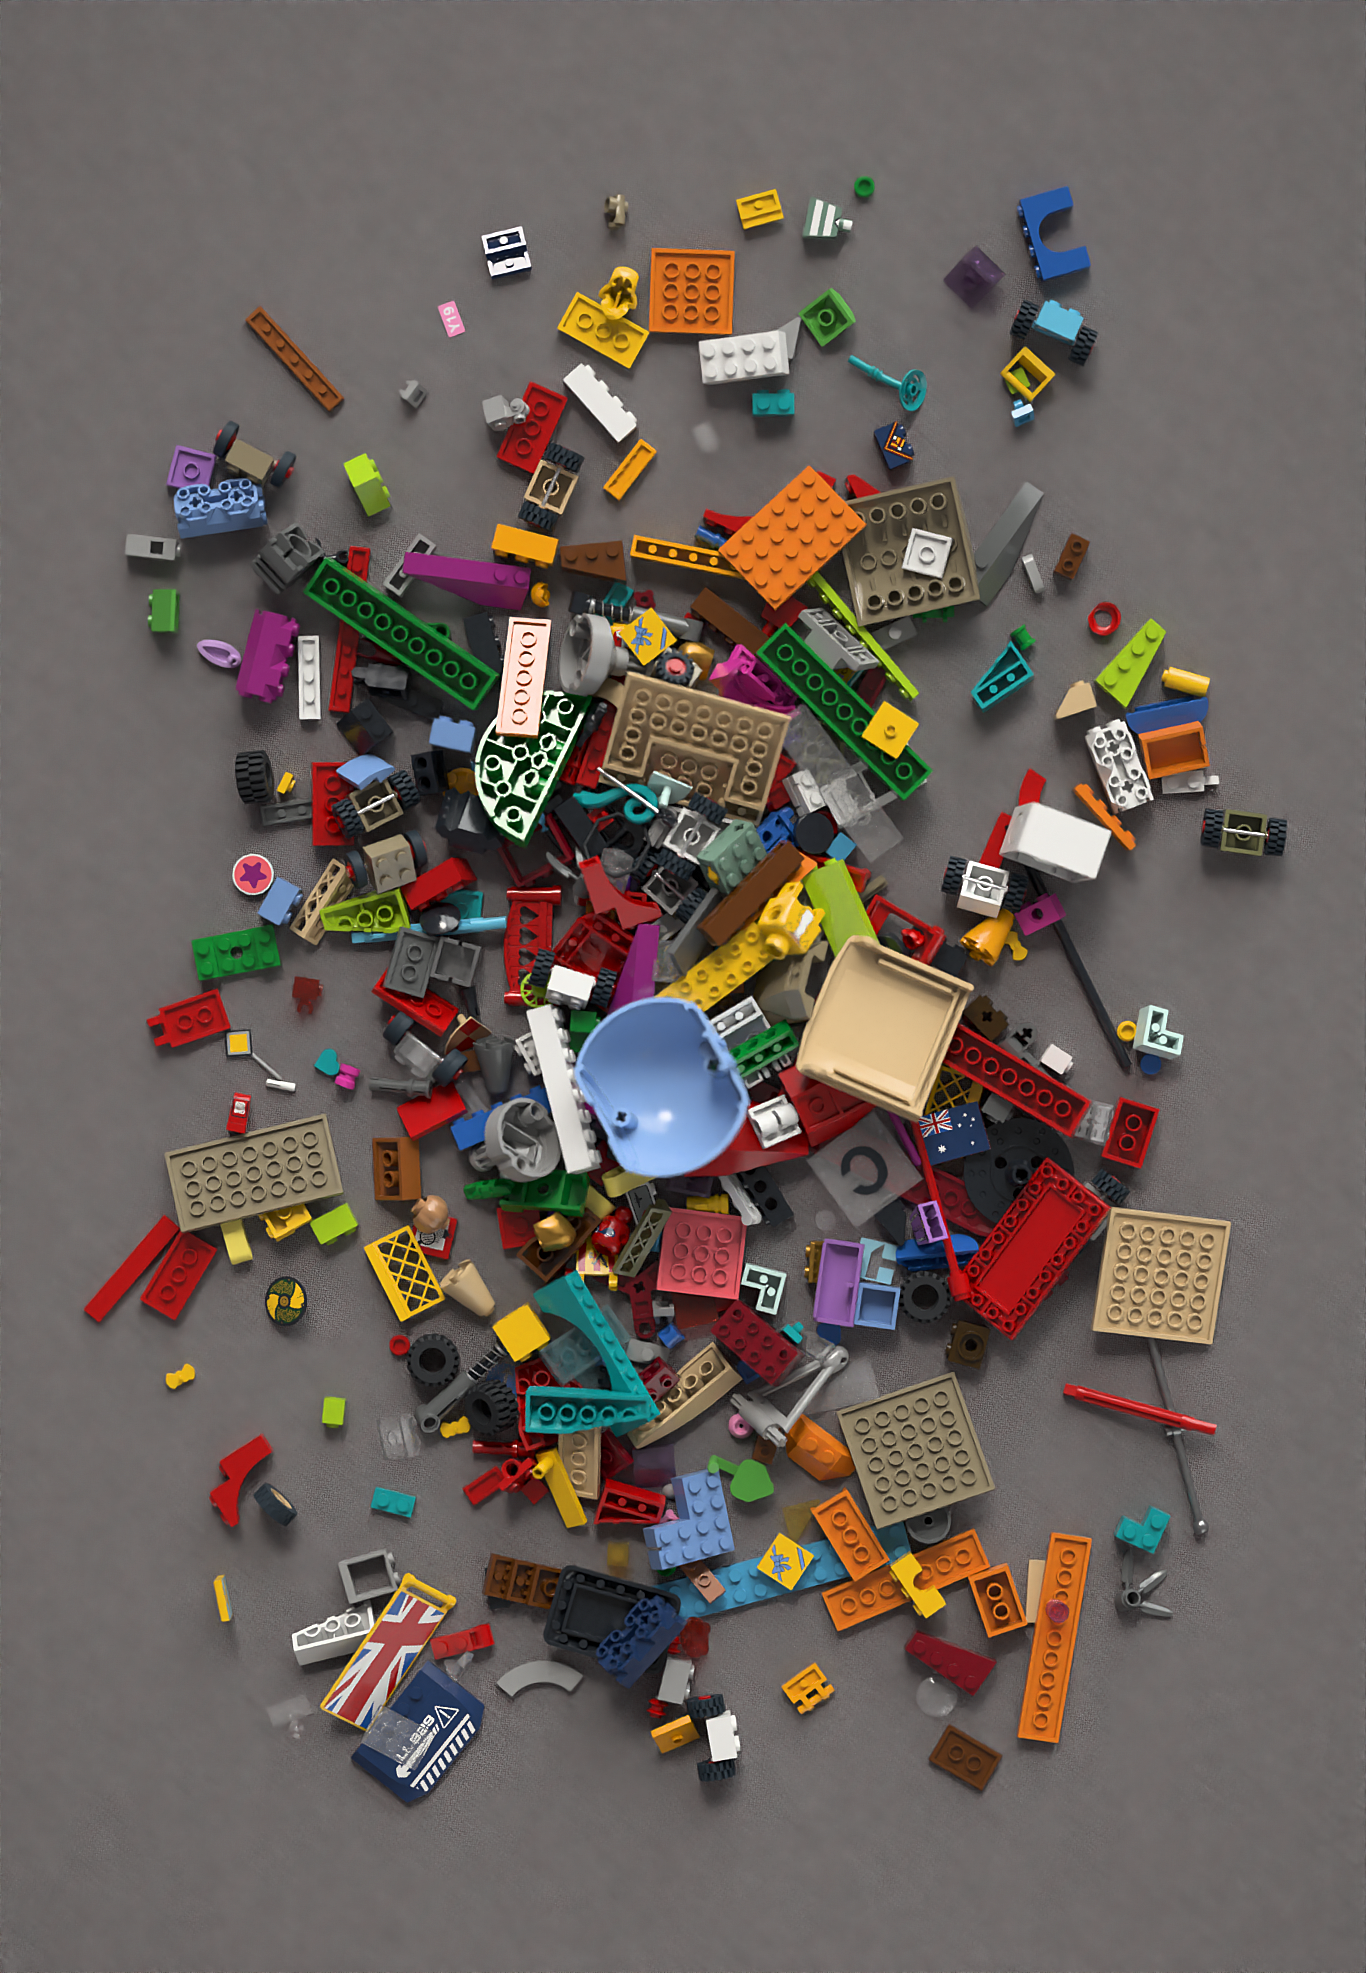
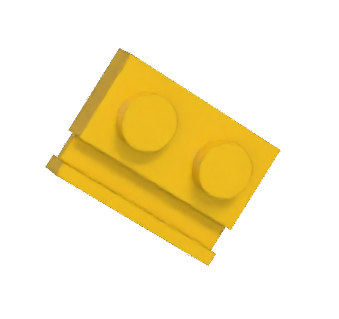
M776 189L736 200L744 230L784 219Z

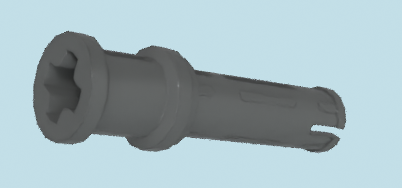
M370 1077L368 1085L371 1091L407 1093L409 1097L421 1095L431 1098L433 1091L432 1080H427V1082L416 1081L415 1078L403 1081Z

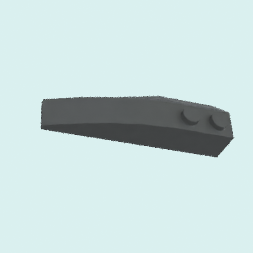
M1029 482L1024 484L974 553L980 593L978 601L985 606H988L1012 573L1044 494Z

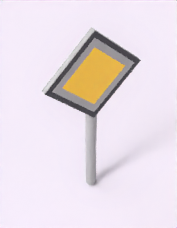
M251 1029L224 1031L226 1057L251 1056L278 1080L282 1079L280 1075L253 1053Z

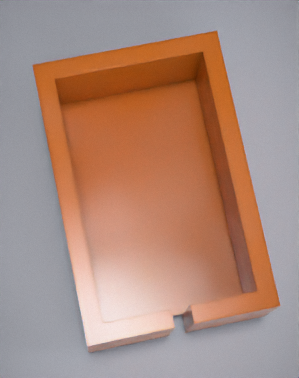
M1199 721L1138 734L1145 774L1149 780L1210 766L1205 746L1204 730Z

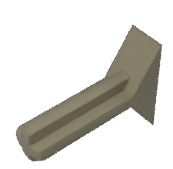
M878 876L865 886L864 892H858L862 904L888 885L884 876Z

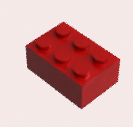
M1118 1096L1108 1126L1109 1134L1108 1136L1105 1135L1099 1155L1141 1169L1160 1109Z

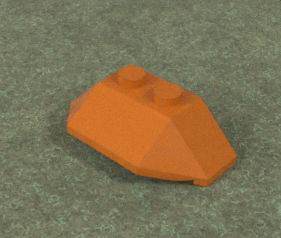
M803 1413L787 1434L785 1433L787 1438V1456L819 1481L850 1476L855 1470L849 1449Z

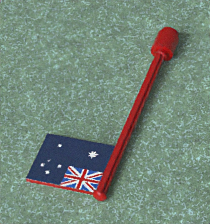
M978 1101L921 1116L917 1123L910 1120L932 1201L937 1200L948 1238L942 1241L951 1271L949 1273L950 1277L946 1279L951 1297H954L955 1302L971 1298L970 1292L972 1291L967 1273H962V1270H959L932 1165L991 1149Z

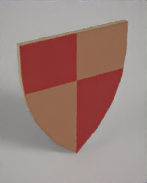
M460 1014L456 1018L460 1026L449 1035L450 1038L446 1044L444 1054L448 1055L453 1049H457L460 1052L473 1047V1042L476 1043L477 1039L487 1037L492 1032L471 1016L466 1020L465 1016Z

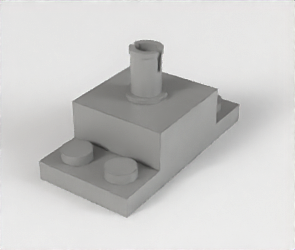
M824 608L802 610L798 617L803 621V625L812 630L804 642L832 670L850 668L854 671L876 668L880 662Z

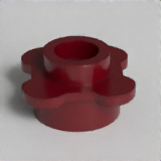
M650 589L642 593L639 591L635 592L636 606L645 609L652 607L654 609L656 607V603L653 602L654 592Z

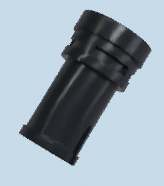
M472 986L459 990L462 1000L465 1002L468 1018L481 1015L476 999V987Z

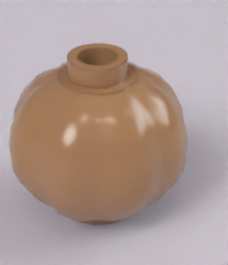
M429 1195L423 1200L419 1198L411 1210L414 1214L412 1220L415 1227L425 1234L434 1233L439 1229L444 1230L450 1222L448 1206L439 1196Z

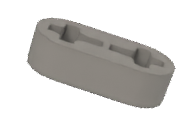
M1032 554L1021 557L1034 593L1037 594L1044 591V584Z

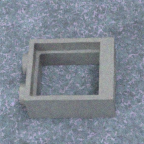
M387 1548L339 1561L338 1566L349 1604L398 1590V1584H401L398 1572L394 1573L392 1566L395 1564L392 1552H388ZM383 1556L391 1584L357 1594L349 1565Z

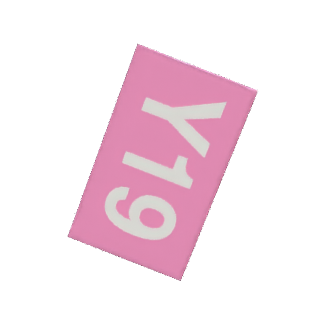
M454 301L437 306L449 338L466 332Z

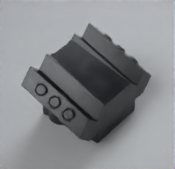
M455 787L445 792L435 830L441 837L447 839L448 846L482 855L487 850L494 851L503 847L505 836L495 828L487 817L479 796L471 794L469 790L460 794Z

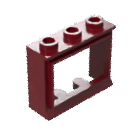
M550 813L545 816L544 825L545 827L550 826L564 852V855L556 859L567 867L572 864L571 859L575 855L557 825L553 814ZM538 823L533 833L542 829V825ZM505 837L503 847L497 849L518 888L522 885L527 888L536 883L535 879L542 875L544 879L554 873V867L547 863L523 876L507 848L514 843Z

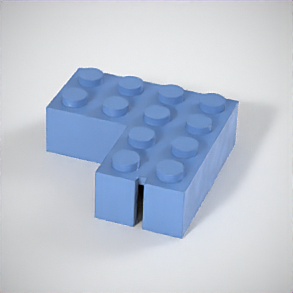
M708 1469L671 1478L679 1519L643 1528L646 1546L660 1547V1550L648 1551L651 1569L664 1570L735 1550L719 1470L716 1473H710Z

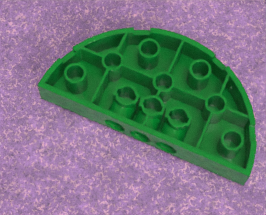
M554 690L543 692L538 738L496 735L498 716L483 735L475 761V780L478 795L491 823L513 843L526 848L584 728L590 706L594 704L593 696L554 692Z

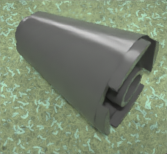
M497 1036L477 1039L476 1043L473 1042V1048L486 1089L492 1095L504 1094V1091L508 1089L515 1040L512 1037L503 1036L504 1040L497 1039Z

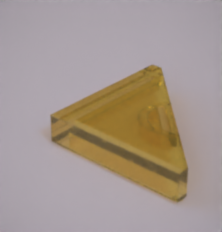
M819 1498L782 1507L790 1540L796 1543L813 1514L810 1508L818 1506L820 1503Z

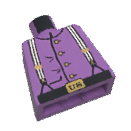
M937 1200L917 1205L910 1215V1222L917 1244L922 1245L947 1239L948 1235Z

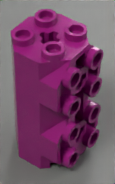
M255 609L235 690L239 691L238 695L251 699L253 695L259 696L258 700L272 704L273 700L277 701L278 697H283L285 686L282 684L283 678L288 677L290 665L286 664L288 657H293L295 645L292 644L293 639L298 637L300 625L297 624L296 619L291 618L290 622V618H287V616L264 610L261 614L259 609Z

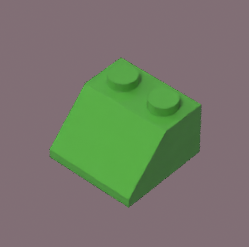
M154 589L153 594H149V607H152V615H148V627L151 628L152 632L178 633L180 592L178 590Z

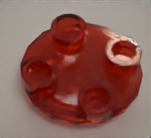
M689 1617L686 1619L687 1624L685 1628L680 1632V1642L688 1656L699 1658L702 1655H707L709 1652L708 1642L711 1627L709 1623L703 1622L698 1617Z

